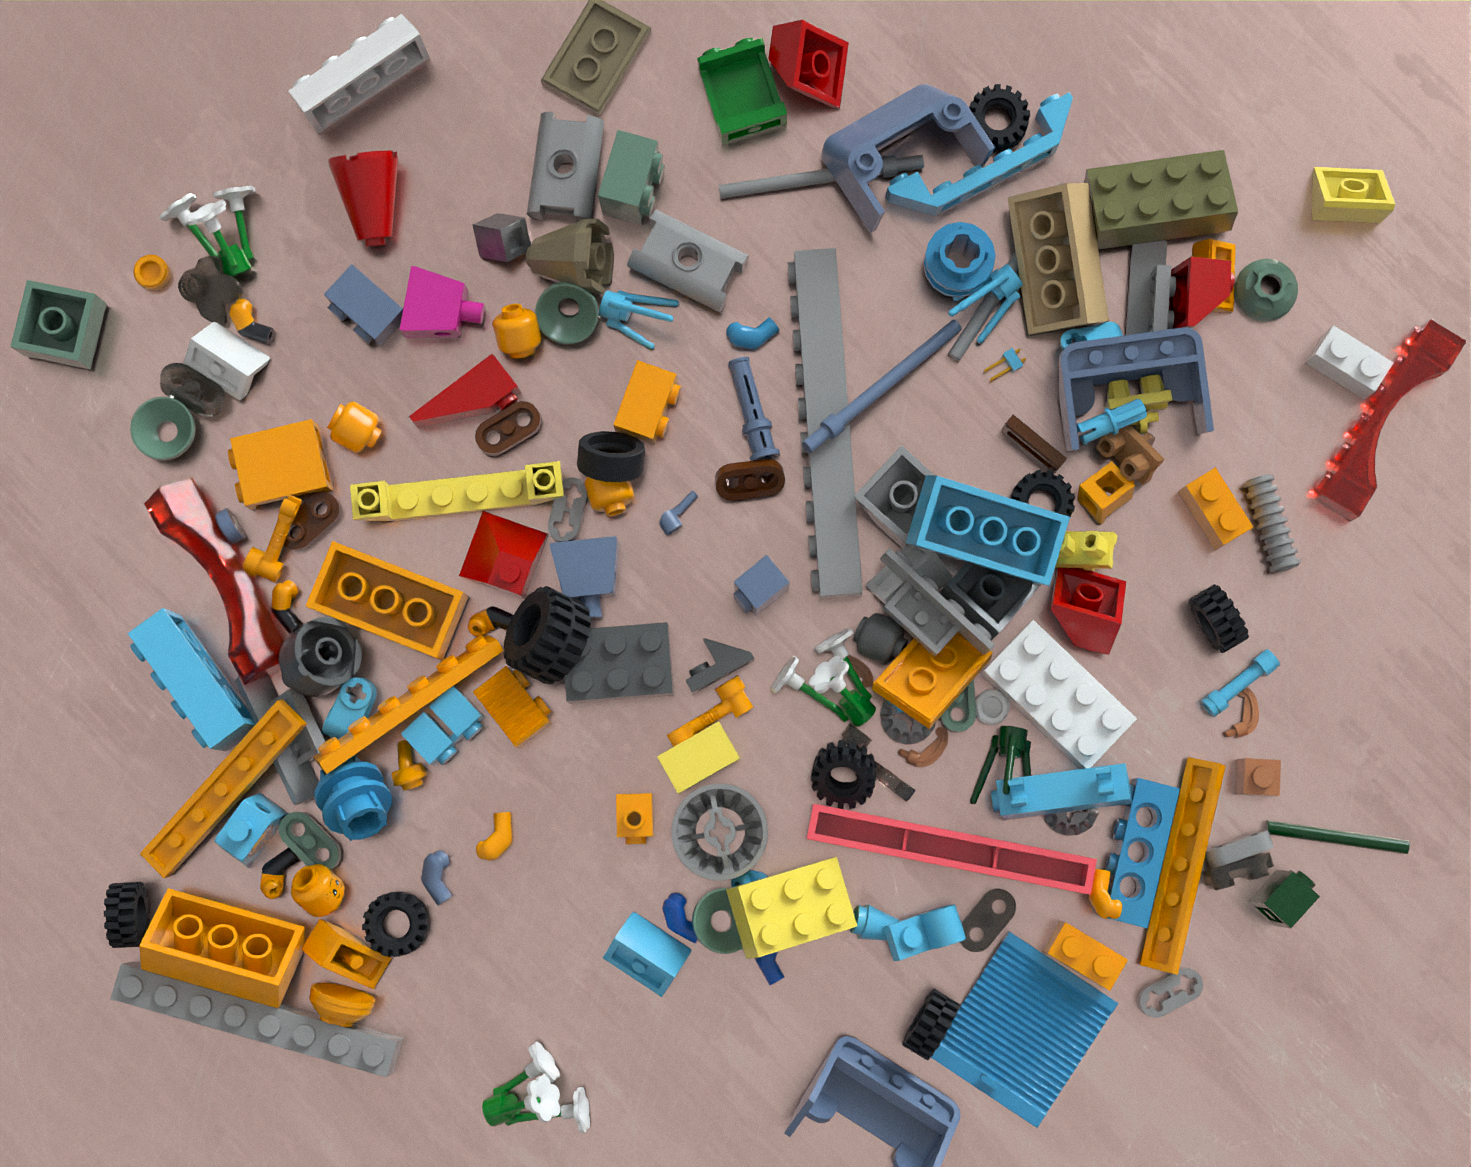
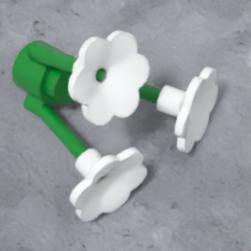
M233 187L213 192L214 198L229 201L231 212L235 213L242 249H239L237 243L228 247L219 230L221 225L216 216L226 209L224 200L206 204L191 213L188 209L197 197L195 194L189 193L182 199L172 203L166 211L160 214L159 218L162 221L166 222L172 218H178L184 227L188 226L213 259L218 271H223L226 278L252 268L248 259L253 258L254 255L249 247L242 211L245 210L243 198L248 194L256 192L255 187ZM204 222L208 232L213 233L221 249L218 253L197 227V223Z
M849 628L830 636L814 647L817 653L832 651L834 657L829 662L825 661L818 665L815 674L809 680L810 686L804 683L805 679L795 673V667L799 659L793 655L787 665L779 672L777 679L771 687L774 693H777L785 685H789L796 691L800 689L834 712L843 722L850 720L856 727L866 723L876 711V707L870 701L872 695L863 686L847 657L849 653L843 643L854 633ZM846 672L857 691L855 689L848 691L845 687L846 683L843 680V675ZM829 688H832L836 693L839 692L843 696L839 702L842 707H839L821 695V693L826 692Z
M539 1042L533 1043L528 1048L533 1061L524 1067L525 1071L505 1085L494 1088V1096L485 1099L482 1103L483 1115L487 1123L493 1127L503 1123L510 1126L518 1122L533 1120L548 1122L551 1118L562 1117L563 1120L575 1118L580 1133H586V1130L590 1128L589 1100L583 1087H578L577 1091H574L573 1104L562 1105L560 1109L558 1103L560 1097L559 1089L556 1085L550 1083L560 1077V1072L555 1066L552 1055ZM540 1073L543 1074L538 1076L536 1080L528 1083L527 1092L529 1096H526L523 1101L519 1102L513 1093L508 1094L510 1090L527 1078L533 1079ZM525 1108L531 1111L530 1113L519 1114L520 1110Z

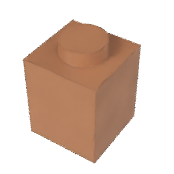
M1236 759L1235 795L1280 796L1281 760Z

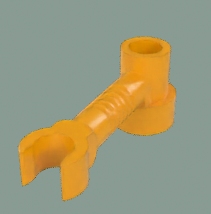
M288 495L287 499L284 498L266 552L252 547L243 563V573L254 578L258 575L274 583L279 580L284 564L277 560L290 526L300 508L301 499L292 495Z
M739 675L714 689L721 700L719 704L667 734L673 747L731 712L735 717H738L754 707L743 690L745 685Z

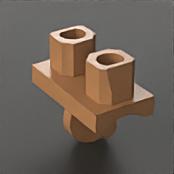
M1131 425L1119 429V433L1116 435L1113 433L1104 435L1097 444L1096 449L1104 457L1114 456L1121 463L1119 467L1120 473L1128 481L1137 479L1142 485L1149 483L1155 470L1164 461V458L1152 447L1155 437L1149 432L1141 436Z

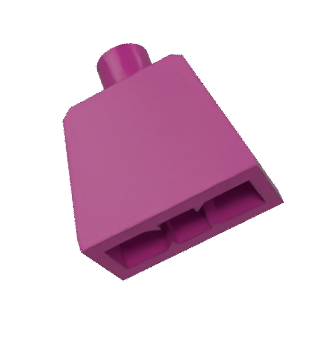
M411 266L399 330L406 338H457L461 335L463 321L482 324L485 304L467 301L468 289L464 283L416 266Z

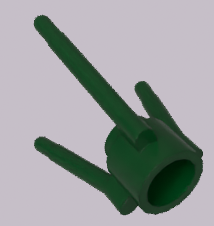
M1000 726L999 735L992 736L991 748L970 799L971 804H976L998 749H1000V756L1007 757L1003 780V794L1008 795L1010 792L1008 780H1012L1014 759H1019L1021 753L1023 777L1031 776V741L1027 740L1028 730L1014 726Z

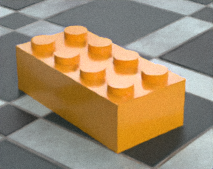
M332 541L305 607L442 661L469 596L460 590Z
M168 888L139 945L141 970L279 1009L303 954L301 949L304 945L305 927Z

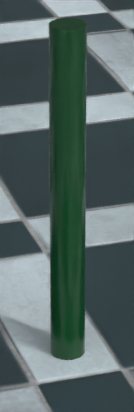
M1266 820L1265 830H1268L1270 835L1408 854L1410 847L1409 840L1272 820Z

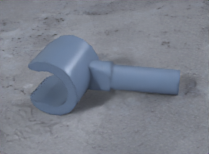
M691 491L673 509L662 514L659 525L666 535L672 534L683 526L677 516L682 514L698 497L694 491Z

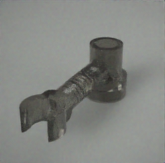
M851 723L848 724L841 734L844 736L842 740H845V746L850 747L851 741L857 742L856 749L858 750L862 745L867 748L872 741L871 738ZM877 763L876 779L908 802L915 789L888 769H885L883 765Z

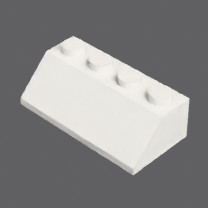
M400 14L396 18L390 17L384 20L378 26V30L368 37L363 36L356 39L350 45V49L339 57L332 56L322 64L321 69L311 76L305 75L299 78L288 92L314 130L319 134L430 57L419 32Z

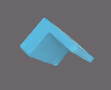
M632 912L612 941L603 959L662 997L691 953V949L637 913Z

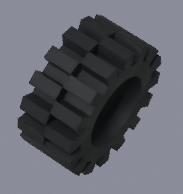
M995 84L993 89H990L989 86L983 88L982 93L978 92L969 106V109L995 146L993 152L996 151V148H1000L1001 152L1007 150L1009 146L1014 148L1018 141L1024 137L1029 124L1030 110H1027V100L1022 101V93L1017 90L1014 94L1011 92L1012 87L1008 85L1006 89H1001V84ZM1002 107L1010 114L1011 123L1003 130H994L987 125L985 113L990 108Z
M1037 470L1032 474L1025 475L1011 493V499L1029 504V498L1033 492L1045 490L1051 493L1055 499V509L1053 512L1071 518V514L1075 509V505H1073L1075 494L1071 493L1070 490L1072 486L1069 482L1066 484L1063 481L1064 477L1062 475H1054V471L1047 470L1042 472Z
M1213 584L1189 599L1191 612L1196 616L1197 624H1200L1201 630L1207 635L1209 642H1213L1214 647L1217 650L1219 649L1221 653L1227 652L1249 638L1248 629L1244 626L1246 623L1240 617L1241 613L1238 608L1234 607V602L1231 598L1228 599L1227 593L1221 590L1220 586Z
M839 740L837 747H835L833 742L827 744L826 750L822 747L818 752V756L815 757L811 774L813 792L817 791V797L820 801L827 797L826 805L830 807L833 802H837V808L844 809V803H848L849 809L856 808L857 801L860 805L866 803V798H870L873 794L877 775V763H874L875 758L872 753L867 755V748L862 745L859 750L856 749L857 742L851 741L850 747L845 746V740ZM837 767H847L855 771L858 777L852 782H840L831 776V771Z
M142 882L112 883L108 886L109 889L106 891L107 898L104 900V905L106 906V910H104V917H106L104 928L107 929L106 938L109 940V945L112 948L139 947L148 929L147 926L150 925V919L148 918L150 907L147 906L149 899L148 895H146V887H143L144 884Z
M400 891L383 894L377 897L375 901H372L368 905V911L364 912L363 918H365V922L362 924V931L365 930L366 933L364 938L366 942L371 943V948L374 951L381 952V955L393 957L407 955L417 950L420 944L427 938L426 933L430 929V924H428L429 913L425 911L423 902H419L416 896ZM392 910L404 912L409 919V930L401 938L390 937L383 928L384 917Z
M933 989L929 996L926 997L924 1004L919 1008L917 1015H915L904 1037L902 1046L929 1060L940 1046V1042L946 1036L947 1030L951 1027L960 1004L938 990Z

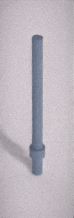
M951 320L836 415L830 414L820 423V428L802 442L803 448L808 453H812L829 438L835 439L845 430L844 426L959 333L962 330L961 325L956 320Z

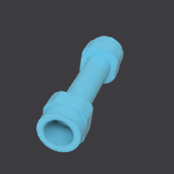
M1266 649L1252 659L1253 664L1220 691L1213 690L1201 700V704L1212 717L1217 716L1228 708L1229 704L1227 702L1262 675L1268 676L1280 666V662L1270 650Z

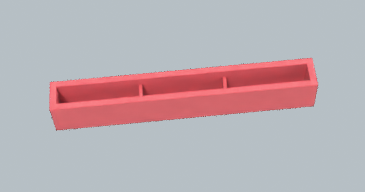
M812 804L806 839L1089 895H1091L1097 859L818 804Z

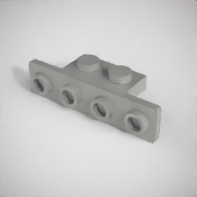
M1166 240L1131 245L1126 335L1173 329L1174 311L1169 310V297L1173 298L1175 295L1176 277L1171 276V265H1166Z
M889 548L882 555L880 560L905 583L882 609L929 653L935 657L957 632L983 655L995 646L990 640V633L980 624L975 623L973 625L963 616L965 611L957 602L952 599L947 601L938 593L939 587L930 577L926 575L920 576L912 569L911 566L913 564L904 553L898 550L894 552Z
M265 669L240 675L235 681L255 724L277 700H284L307 723L306 727L274 761V765L294 805L314 799V791L318 780L309 762L319 753L318 748L325 740L311 713L308 702L303 694L293 688L278 696Z

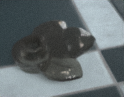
M205 256L198 260L195 268L183 273L178 282V289L185 300L196 303L202 317L211 322L226 324L227 312L225 304L238 300L242 296L243 290L234 277L222 273L223 263L221 258Z

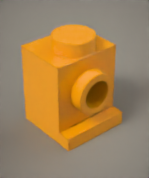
M1111 461L1079 485L1077 501L1099 524H1102L1106 517L1133 498L1134 481H1128L1120 473V469Z

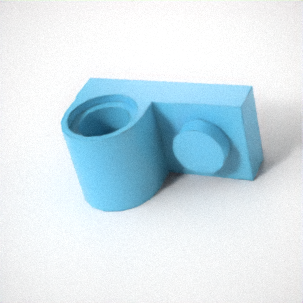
M956 904L941 906L883 927L893 961H900L922 952L945 947L966 939Z

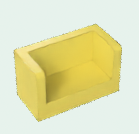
M719 721L657 756L678 794L731 763L740 760Z

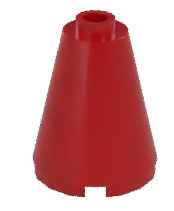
M397 151L360 152L357 155L350 156L349 160H347L346 155L328 159L329 168L357 241H365V247L386 245L385 238L392 237L398 168Z

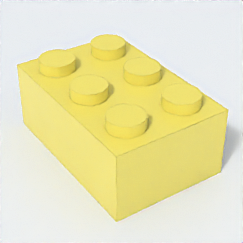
M837 857L821 860L726 889L746 959L759 958L857 927Z

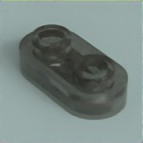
M171 363L162 369L160 388L165 395L178 400L189 410L200 416L211 417L222 411L225 392L219 384L183 363Z
M1264 852L1213 869L1208 868L1201 873L1205 885L1213 884L1214 890H1220L1235 885L1234 878L1247 875L1248 880H1254L1268 876V868L1273 867L1274 863L1270 852Z
M1000 888L986 891L961 921L966 939L959 943L971 952H981L987 949L1013 918L1016 912L1014 897L1008 891ZM996 900L1004 902L1005 908L1001 913H995L992 909V904ZM975 927L980 928L982 931V937L978 941H973L969 935L971 929Z

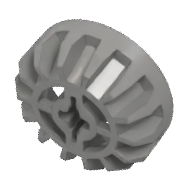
M710 784L693 791L679 805L672 822V842L677 856L690 871L710 880H730L745 874L759 861L767 844L768 826L761 806L748 792L729 784ZM722 807L737 813L742 819L743 825L734 826V823L729 818L723 816ZM709 810L711 819L706 823L704 833L696 834L698 820ZM715 813H718L719 821L723 827L730 828V834L725 835V851L722 850L721 842L718 841V838L711 837L710 830L715 829ZM745 830L743 843L737 851L731 854L729 845L734 841L736 831ZM705 838L711 846L716 847L718 857L706 853L698 844L697 839Z

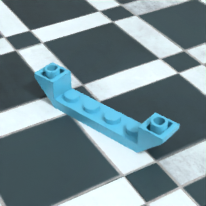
M1070 92L1061 97L1058 94H1054L1040 103L1041 107L1035 119L1045 136L1038 133L1027 139L1023 143L1024 147L1015 152H1012L1011 149L1001 152L993 158L994 163L984 168L981 165L972 167L963 174V179L953 184L951 181L940 184L933 189L932 192L934 194L932 195L929 193L918 172L910 176L907 173H903L889 182L890 186L887 187L885 196L888 203L931 216H937L1055 154L1060 143L1072 103V95Z

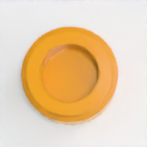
M149 254L141 257L135 263L133 274L137 283L144 289L157 291L167 285L170 280L171 271L168 264L161 257Z

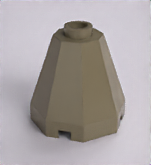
M583 219L537 237L533 240L530 247L527 248L526 263L537 276L554 282H570L589 290L592 294H603L606 289L602 287V284L610 283L613 270L612 243H605L604 235H610L609 227L599 219Z

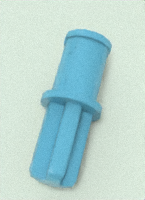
M1135 399L1112 410L1105 408L1102 414L1077 423V433H1083L1092 429L1079 435L1081 442L1085 445L1109 433L1116 435L1119 433V429L1146 418L1145 405L1140 399Z

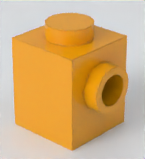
M652 793L616 794L617 837H625V844H647L646 837L654 836Z

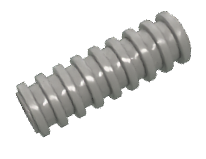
M1266 474L1247 480L1243 487L1249 491L1246 495L1247 499L1252 500V504L1249 506L1251 510H1255L1254 520L1259 522L1256 528L1262 532V535L1259 536L1260 540L1265 541L1263 550L1268 551L1269 556L1266 557V560L1272 563V566L1269 568L1270 572L1278 573L1299 566L1298 564L1301 563V560L1299 558L1296 559L1295 554L1298 553V550L1292 546V543L1295 541L1288 534L1291 532V528L1286 527L1285 523L1288 519L1282 515L1285 509L1283 506H1279L1281 497L1276 496L1275 493L1278 487L1272 484V481L1275 480L1274 475Z

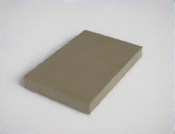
M589 0L543 75L541 84L600 117L650 35L651 27L603 0Z

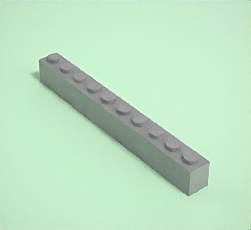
M836 248L794 251V262H787L789 283H795L796 296H790L791 317L798 316L799 325L798 330H793L794 351H801V364H795L796 384H803L804 398H798L799 419L806 418L807 432H800L802 453H808L803 448L802 442L820 428V423L830 414L836 415L848 405ZM849 423L844 426L845 430L835 439L829 438L812 453H808L809 466L803 467L804 488L811 487L812 501H806L807 522H814V535L808 536L810 557L816 556L817 570H811L812 591H819V599L861 597L863 593Z

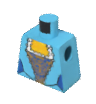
M262 793L256 794L241 802L216 836L214 842L237 861L250 868L278 830L281 820L289 813Z

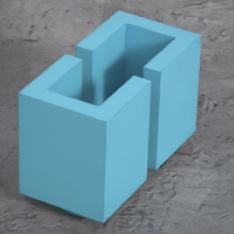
M452 686L429 706L453 732L451 736L429 713L426 714L425 712L418 716L401 733L429 765L435 766L438 762L444 765L456 754L457 750L454 746L457 745V742L464 737L469 741L483 728L480 722L485 716L456 686Z

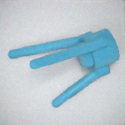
M1005 264L999 270L996 269L991 273L990 278L981 289L949 310L948 314L951 317L956 315L990 291L998 300L1005 297L1006 300L978 336L977 342L982 343L1011 304L1021 297L1017 290L1023 286V283L1012 268ZM953 297V300L958 301L964 297Z
M607 290L599 308V316L607 318L606 326L618 329L636 342L653 350L655 346L652 342L621 323V320L627 322L631 312L658 320L672 322L674 320L672 315L633 305V302L676 307L679 305V301L662 297L630 294L621 290L617 293Z

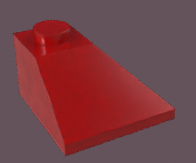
M803 19L773 26L768 59L786 85L834 109L840 108L849 42Z
M1191 256L1171 269V276L1176 277L1175 295L1173 298L1169 297V310L1174 311L1173 329L1182 327L1193 328L1230 296L1235 283L1234 273L1231 272L1232 261Z
M482 511L459 576L525 599L549 534Z
M1057 568L1051 611L1075 646L1092 652L1110 654L1122 624L1127 581L1093 571H1086L1082 568Z

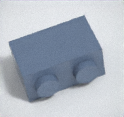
M353 264L324 293L331 303L327 308L342 322L346 318L356 325L353 331L367 344L373 340L381 347L401 324L403 308Z
M766 555L734 581L735 592L733 593V598L746 614L752 610L757 616L789 590L790 582Z

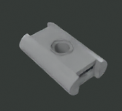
M553 112L541 113L527 215L529 217L544 220L545 214L574 216L577 222L583 219H591L604 121L602 119L587 115L586 122L556 119ZM570 162L574 164L570 172L566 174L558 173V169L563 163Z
M656 209L650 217V229L652 231L641 251L633 249L627 267L720 313L726 304L727 294L724 291L735 271L742 274L749 255ZM684 256H693L697 262L693 266L687 267L683 266L679 260Z

